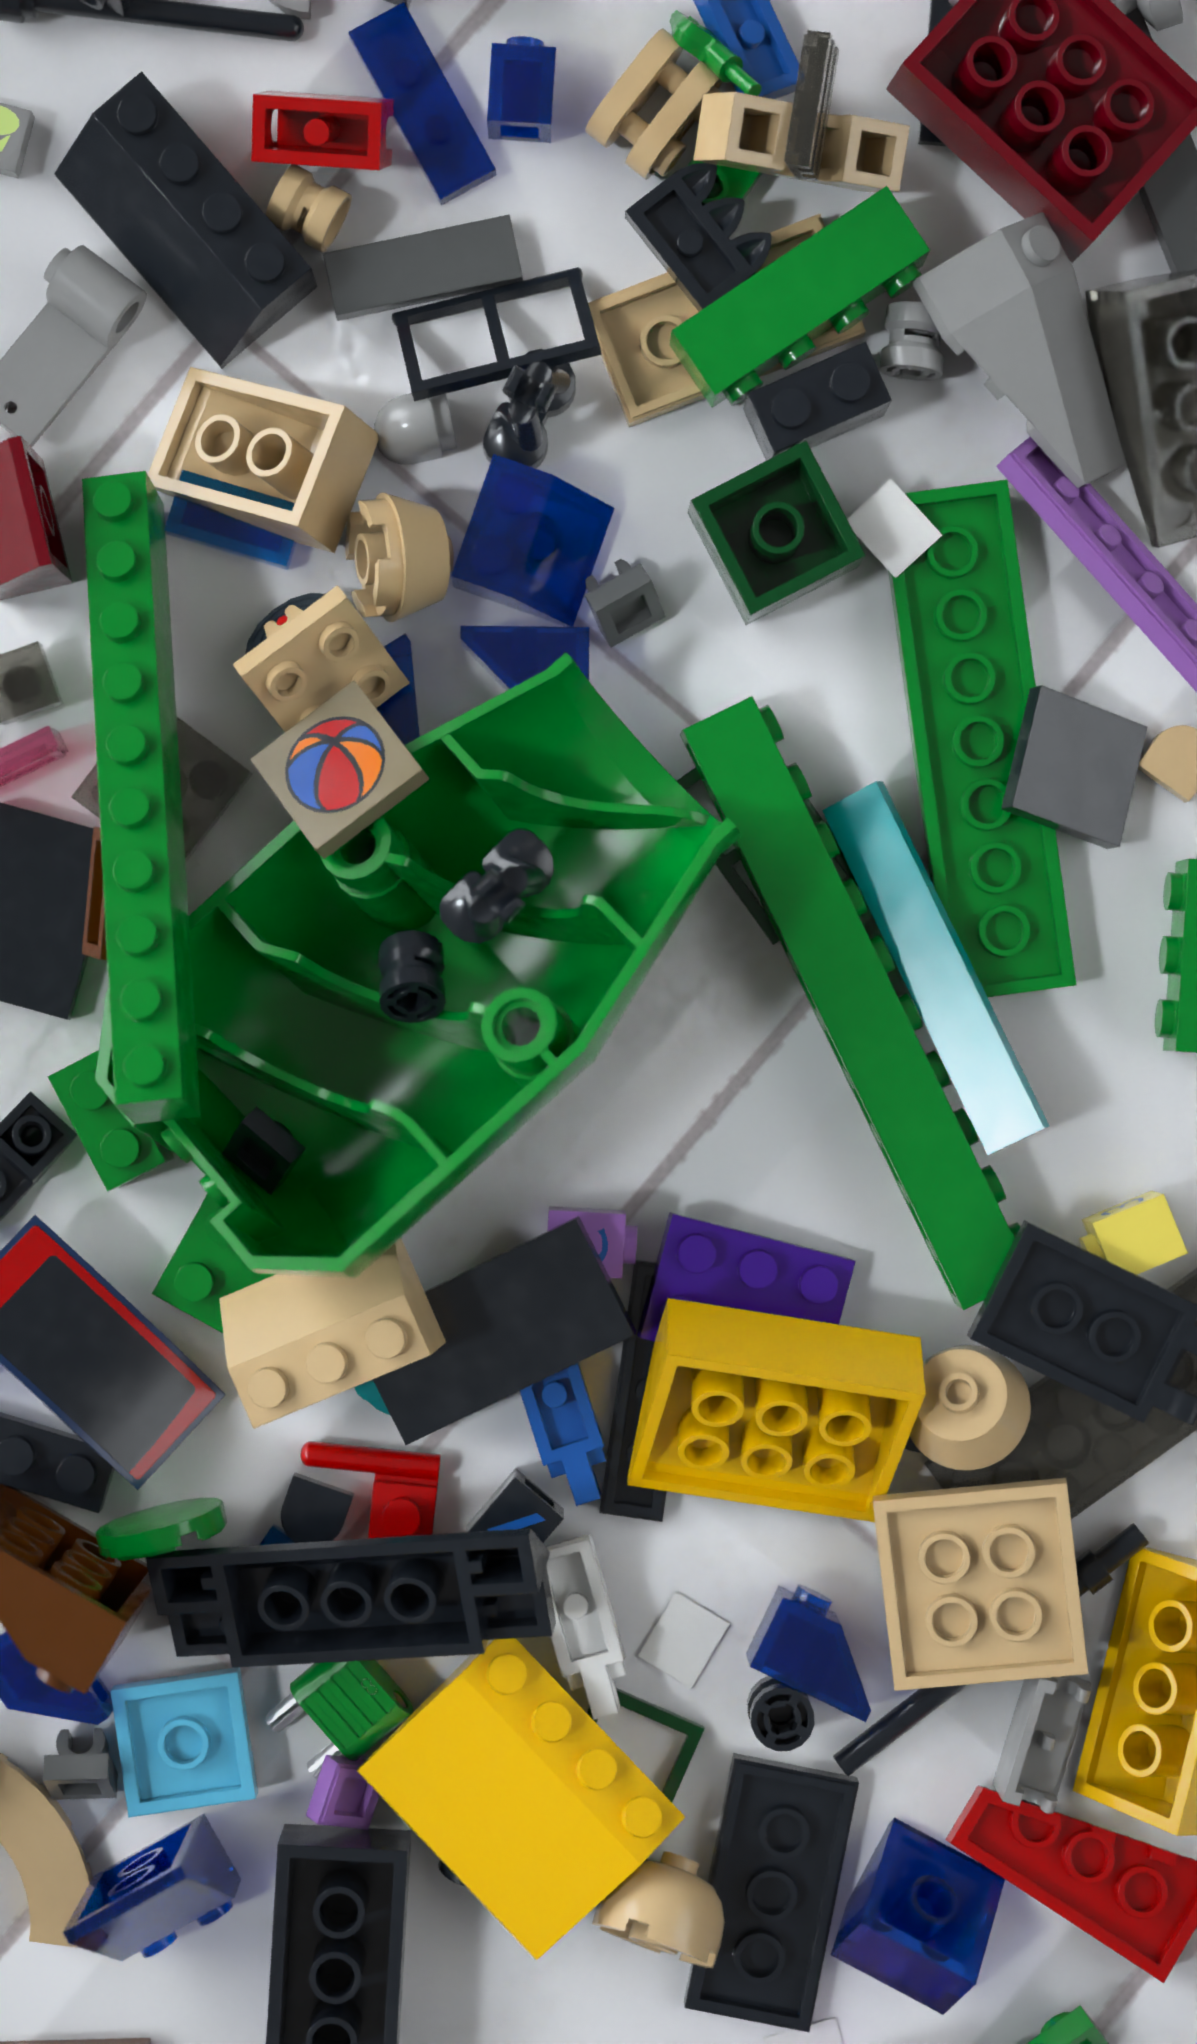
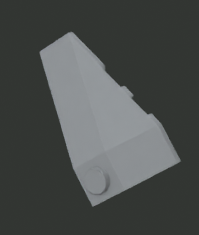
M1043 212L995 231L912 282L946 344L957 356L966 351L989 376L983 385L997 400L1004 395L1009 398L1027 418L1028 435L1077 488H1081L1126 465L1075 271Z

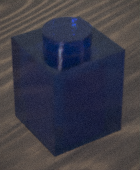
M526 36L508 38L506 44L492 43L487 110L488 139L551 143L556 79V47H546L543 41Z

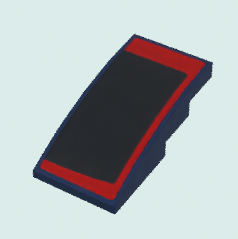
M36 1215L0 1251V1364L138 1491L226 1394L136 1307Z

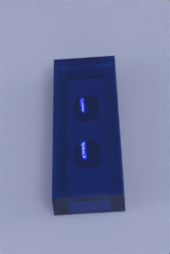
M404 2L348 32L349 39L381 98L394 99V114L392 117L440 205L496 176L495 166Z

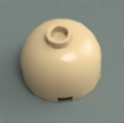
M663 1851L660 1862L645 1860L598 1904L592 1924L600 1926V1929L606 1933L659 1954L663 1951L673 1955H677V1952H680V1961L705 1968H713L721 1946L725 1921L722 1902L714 1887L696 1876L700 1864L678 1854Z

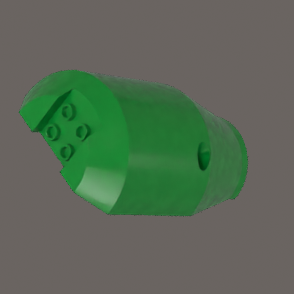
M566 652L547 670L405 744L404 746L429 777V780L327 858L323 859L293 820L189 915L201 1116L134 1124L122 1111L121 1113L133 1127L177 1154L184 1162L189 1163L192 1160L205 1174L199 1180L201 1186L223 1208L210 1221L250 1270L263 1274L356 1278L595 1061L720 855L740 838L741 835L737 826L728 817L721 823L665 770L614 713L585 677L576 662ZM518 828L533 831L543 840L553 857L554 873L550 883L539 894L521 897L527 905L510 922L504 923L503 929L492 940L478 944L465 942L455 936L440 919L439 905L443 896L471 870H477L484 876L487 873L482 865L484 856L507 833ZM402 931L426 932L435 936L443 945L445 967L441 977L445 984L446 1004L438 1016L425 1022H398L382 1012L379 1004V985L383 976L379 970L378 951L381 943L388 936ZM108 988L105 997L95 1081L115 1104ZM256 1106L271 1119L283 1124L293 1137L306 1148L287 1179L271 1195L222 1154L241 1121Z

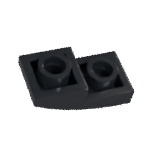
M31 1091L0 1122V1221L27 1194L78 1136L74 1130Z

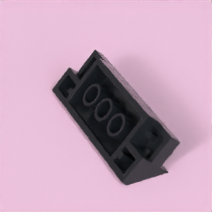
M531 1528L175 1550L145 1558L157 1614L168 1615L176 1656L229 1654L232 1668L484 1654L488 1640L553 1636L556 1624L546 1566L550 1551Z

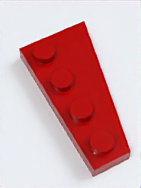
M978 1785L945 1840L1164 1983L1197 1927V1860L1056 1811L1053 1814H1047L1040 1809V1806L1024 1800L1021 1801L1020 1806L1003 1802L997 1791Z

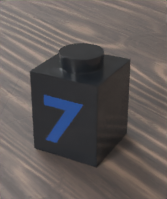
M515 1468L466 1525L465 1532L531 1528L541 1542L544 1543L564 1519V1508Z

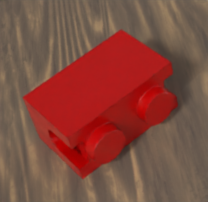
M283 91L253 94L251 162L380 171L392 165V149L386 148V126L388 118L394 114V99ZM275 109H278L277 141L272 140L271 136L272 114Z

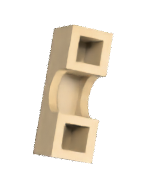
M739 92L703 94L693 161L862 192H878L885 186L891 192L900 191L910 129L909 125L858 115H832L793 109L794 103Z

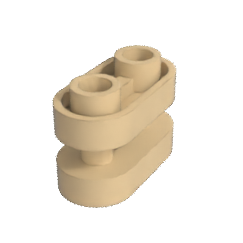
M664 28L660 29L648 41L604 97L585 129L587 134L605 148L612 145L620 135L634 146L628 154L625 164L645 180L650 178L655 172L665 177L679 161L687 147L681 139L695 121L699 124L703 94L723 93L719 90L722 81L704 62L698 63L689 74L676 64L683 48L677 44L674 37ZM659 85H661L672 96L651 123L648 124L637 113Z

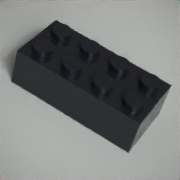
M284 1824L277 1845L266 2044H399L411 1830L374 1828L367 1830L337 1826Z

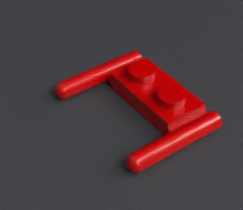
M308 1441L303 1445L300 1457L305 1466L375 1473L368 1538L433 1534L441 1454Z

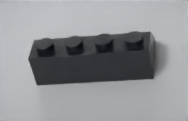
M142 71L92 113L54 173L61 184L221 369L317 288V283L309 264Z

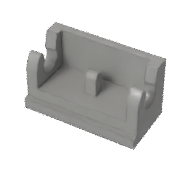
M1074 1676L1024 1680L992 1783L1003 1802L1020 1806L1021 1801L1026 1800L1039 1805L1040 1809L1047 1814L1054 1813L1058 1801L1057 1795L1084 1707L1088 1703L1092 1690L1090 1681Z

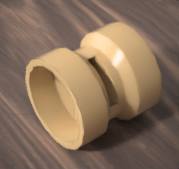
M292 164L277 184L269 201L266 216L278 229L282 231L293 229L303 235L305 244L320 252H325L335 240L346 219L352 195L335 185L325 188L317 184L311 172Z

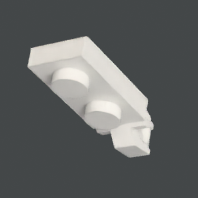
M587 1534L548 1545L546 1548L550 1551L546 1566L556 1619L551 1639L562 1678H567L570 1690L585 1687L593 1720L619 1713L618 1710L621 1709L614 1678L627 1674L624 1665L626 1657L592 1535Z

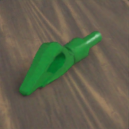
M678 10L671 15L669 22L672 36L680 47L701 62H704L722 82L729 83L732 81L745 94L758 96L761 93L762 86L742 69V59L723 45L712 32L693 17H687Z

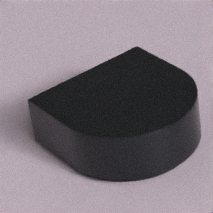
M295 1472L281 1509V1524L286 1535L294 1543L333 1541L339 1535L344 1525L355 1493Z

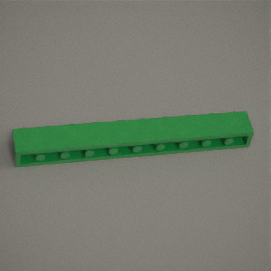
M146 471L82 479L115 1106L134 1124L199 1117L201 1114L164 503Z
M753 696L683 729L679 735L721 822L728 817L740 832L741 836L733 843V847L954 1303L962 1310H966L984 1301L1021 1226L1018 1222L1008 1226L998 1203L1007 1199L1004 1189L990 1165L980 1168L970 1147L979 1142L976 1131L962 1107L955 1111L952 1110L943 1091V1088L951 1085L948 1073L935 1050L925 1054L915 1033L916 1030L923 1027L920 1015L907 993L897 996L887 973L895 970L892 957L879 935L872 939L869 938L859 916L867 913L868 910L857 885L852 878L842 882L832 862V858L840 855V852L830 829L824 820L814 824L803 802L811 798L812 794L802 771L796 762L786 766L775 744L783 740L784 736L769 705L758 708Z

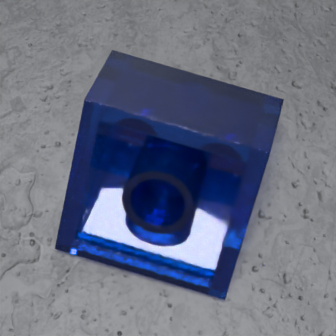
M493 454L451 574L453 587L573 629L587 590L585 580L593 573L615 508L555 475Z
M894 1817L888 1824L846 1904L830 1955L944 2015L977 1983L1005 1879L974 1859Z

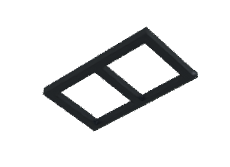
M576 267L393 313L392 322L397 327L414 401L506 379L515 365L526 370L531 363L541 361L554 367L602 355L582 283L583 273L581 268ZM569 285L584 340L509 358L496 303ZM483 307L497 362L422 380L410 325Z

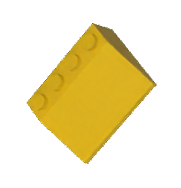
M667 1298L653 1346L627 1476V1485L875 1522L873 1496L887 1494L926 1395L921 1337Z
M516 1638L488 1640L484 1654L470 1655L356 1770L535 1960H538L631 1875L685 1818L673 1803Z

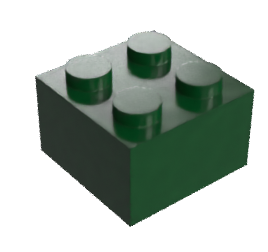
M806 440L690 501L688 515L745 625L858 568L866 556Z

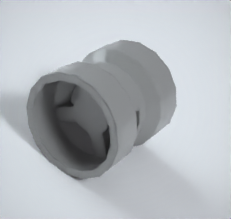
M899 301L888 304L884 327L890 333L889 344L881 351L879 371L891 377L908 380H935L941 378L945 357L939 350L941 335L923 302Z

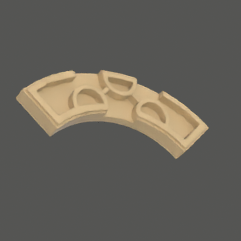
M0 1753V1843L13 1860L26 1891L30 1914L29 1942L93 1950L96 1944L98 1920L96 1891L90 1864L86 1862L83 1850L71 1827L72 1822L58 1801L52 1799L42 1783L37 1784L24 1771L9 1762L7 1756Z

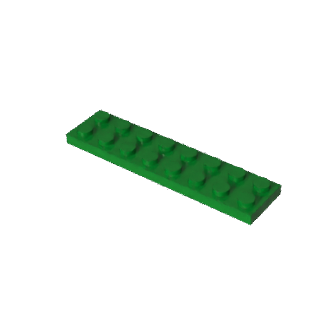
M1008 480L905 493L942 534L935 543L899 576L895 578L888 571L930 879L987 997L1076 986L1056 830L1001 810L1029 690L1036 687Z

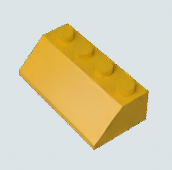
M1144 1547L1129 1560L1072 1791L1176 1836L1197 1835V1560Z

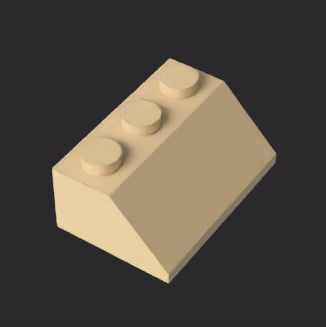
M402 1238L396 1241L356 1278L275 1274L219 1298L227 1369L253 1429L430 1356L446 1343Z

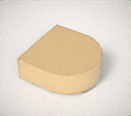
M1179 725L1162 731L1151 741L1141 755L1138 770L1184 803L1189 802L1197 792V729L1191 726Z

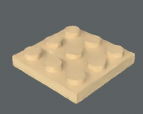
M1066 1478L873 1496L895 1691L1088 1674Z

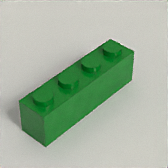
M885 186L671 331L669 345L711 408L725 399L729 401L731 406H734L745 400L749 392L759 389L763 385L759 376L780 363L784 370H788L807 358L817 348L813 340L833 327L837 334H841L859 323L870 313L866 304L886 291L890 298L893 299L913 286L912 282L922 275L919 269L923 267L930 249L892 192Z

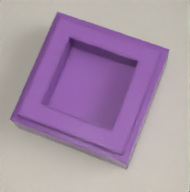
M325 1755L306 1816L319 1825L368 1830L380 1795L356 1771L367 1759L351 1761L347 1757Z

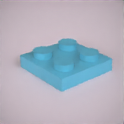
M240 1667L118 1684L112 1687L110 1692L128 1817L256 1799L258 1787Z

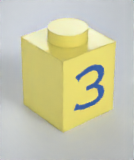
M1146 1192L1081 1219L1088 1234L1079 1238L1081 1248L1136 1275L1188 1254L1164 1194L1159 1192Z

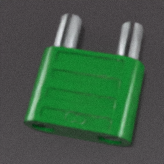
M376 1660L314 1663L290 1683L291 1694L265 1715V1721L270 1725L293 1704L298 1702L278 1719L271 1729L275 1732H280L304 1711L332 1741L308 1761L307 1768L312 1773L323 1763L325 1755L336 1753L334 1756L347 1757L351 1761L358 1760L414 1712V1709L407 1695ZM321 1767L318 1768L313 1775V1777L317 1780L321 1771Z

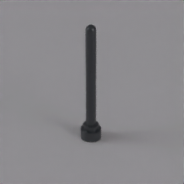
M0 0V21L23 23L25 17L36 18L38 12L291 42L300 39L304 33L303 22L295 15L170 0H134L124 16L106 6L101 10L94 9L80 0Z

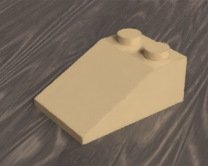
M190 367L151 464L148 476L156 491L279 538L335 553L347 523L349 512L352 510L379 438L375 430L344 405Z

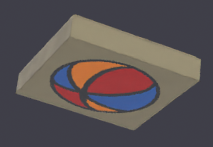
M355 680L250 759L323 859L327 858L429 780V777Z

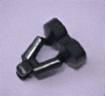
M537 349V350L529 351V352L526 353V354H530V353L542 351V350H544V349ZM540 361L531 363L526 370L516 365L513 367L502 390L508 396L510 403L503 402L498 406L483 437L484 454L492 465L513 474L528 473L541 465L548 451V436L544 425L548 417H554L566 411L572 404L576 393L575 374L569 363L552 367Z
M518 828L507 833L484 856L482 865L483 869L487 872L484 876L477 870H471L443 896L439 905L440 919L455 936L465 942L478 944L492 940L503 929L504 923L510 922L527 905L521 897L539 894L550 883L554 873L552 854L543 840L529 829Z

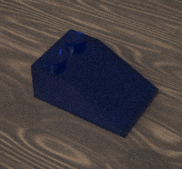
M202 1814L94 1875L67 1923L63 1934L70 1945L119 1961H124L139 1951L144 1958H148L171 1945L178 1937L175 1931L192 1921L197 1920L200 1926H205L226 1914L233 1907L231 1899L236 1896L241 1878L205 1814Z

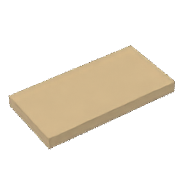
M821 214L770 232L772 241L769 254L757 272L823 229L825 225ZM668 272L588 303L600 344L601 357L628 427L635 426L705 398L669 345L671 331L697 314L698 310ZM862 320L841 334H837L833 327L813 340L817 348L805 359L864 337L866 330ZM779 363L767 372H765L764 374H762L761 376L782 369L783 367Z

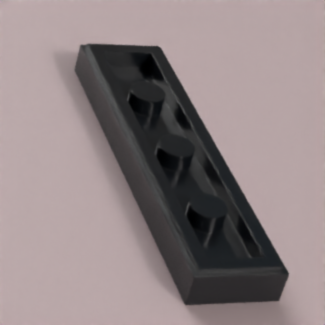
M636 1260L633 1268L627 1313L637 1332L634 1336L623 1341L599 1513L662 1522L667 1491L627 1485V1476L654 1341L642 1339L637 1334L656 1262Z

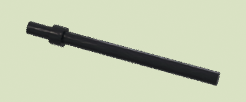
M1134 1523L1094 1554L1088 1549L1076 1559L1080 1597L1089 1590L1093 1595L1113 1580L1110 1574L1149 1544L1148 1540ZM966 1685L918 1689L834 1754L835 1761L849 1777Z

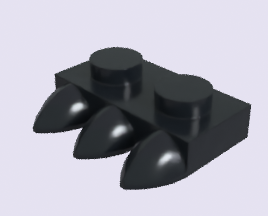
M696 163L679 169L625 211V219L698 312L753 276L765 262L772 241L771 234L764 232H752L740 235L732 240L729 239L741 221L745 201L742 198L732 197L714 200L704 206L701 204L710 194L717 176L718 167L715 164Z

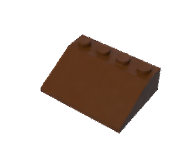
M0 1484V1622L24 1659L38 1667L36 1674L43 1682L65 1693H71L75 1688L81 1693L86 1694L125 1640L152 1593L147 1564L139 1559L121 1561L117 1560V1558H110V1556L107 1558L100 1555L96 1534L17 1488Z

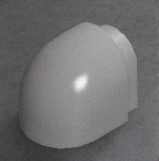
M412 393L396 397L381 408L374 423V430L378 433L379 438L377 443L379 451L388 460L398 464H415L443 458L442 451L457 448L446 394L414 401Z

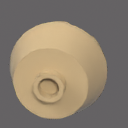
M384 492L379 493L374 500H359L360 511L349 512L345 538L346 560H355L356 573L363 588L351 592L359 614L363 617L383 616L386 621L392 623L442 601L446 595L450 573L453 569L454 551L452 541L447 535L446 527L439 511L433 507Z
M960 1345L946 1348L923 1362L926 1395L910 1433V1438L915 1446L935 1463L956 1470L985 1468L1009 1455L1023 1438L1031 1413L1028 1386L1017 1367L1002 1354L976 1345Z

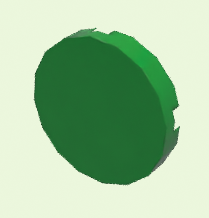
M196 1498L162 1504L133 1512L99 1527L95 1534L100 1555L105 1558L110 1556V1558H117V1560L123 1561L175 1551L176 1547L182 1546L181 1537L196 1531L198 1540H207L222 1532L227 1524V1518L222 1500L218 1498Z

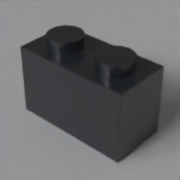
M865 341L749 392L743 410L767 461L805 440L809 447L813 448L885 415L892 399Z

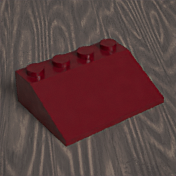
M959 0L901 64L886 88L895 99L1024 219L1043 212L1071 263L1096 240L1197 126V82L1110 0Z

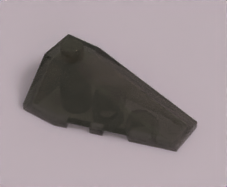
M1197 269L1141 277L1085 291L1090 331L1120 444L1152 547L1160 548L1196 538Z

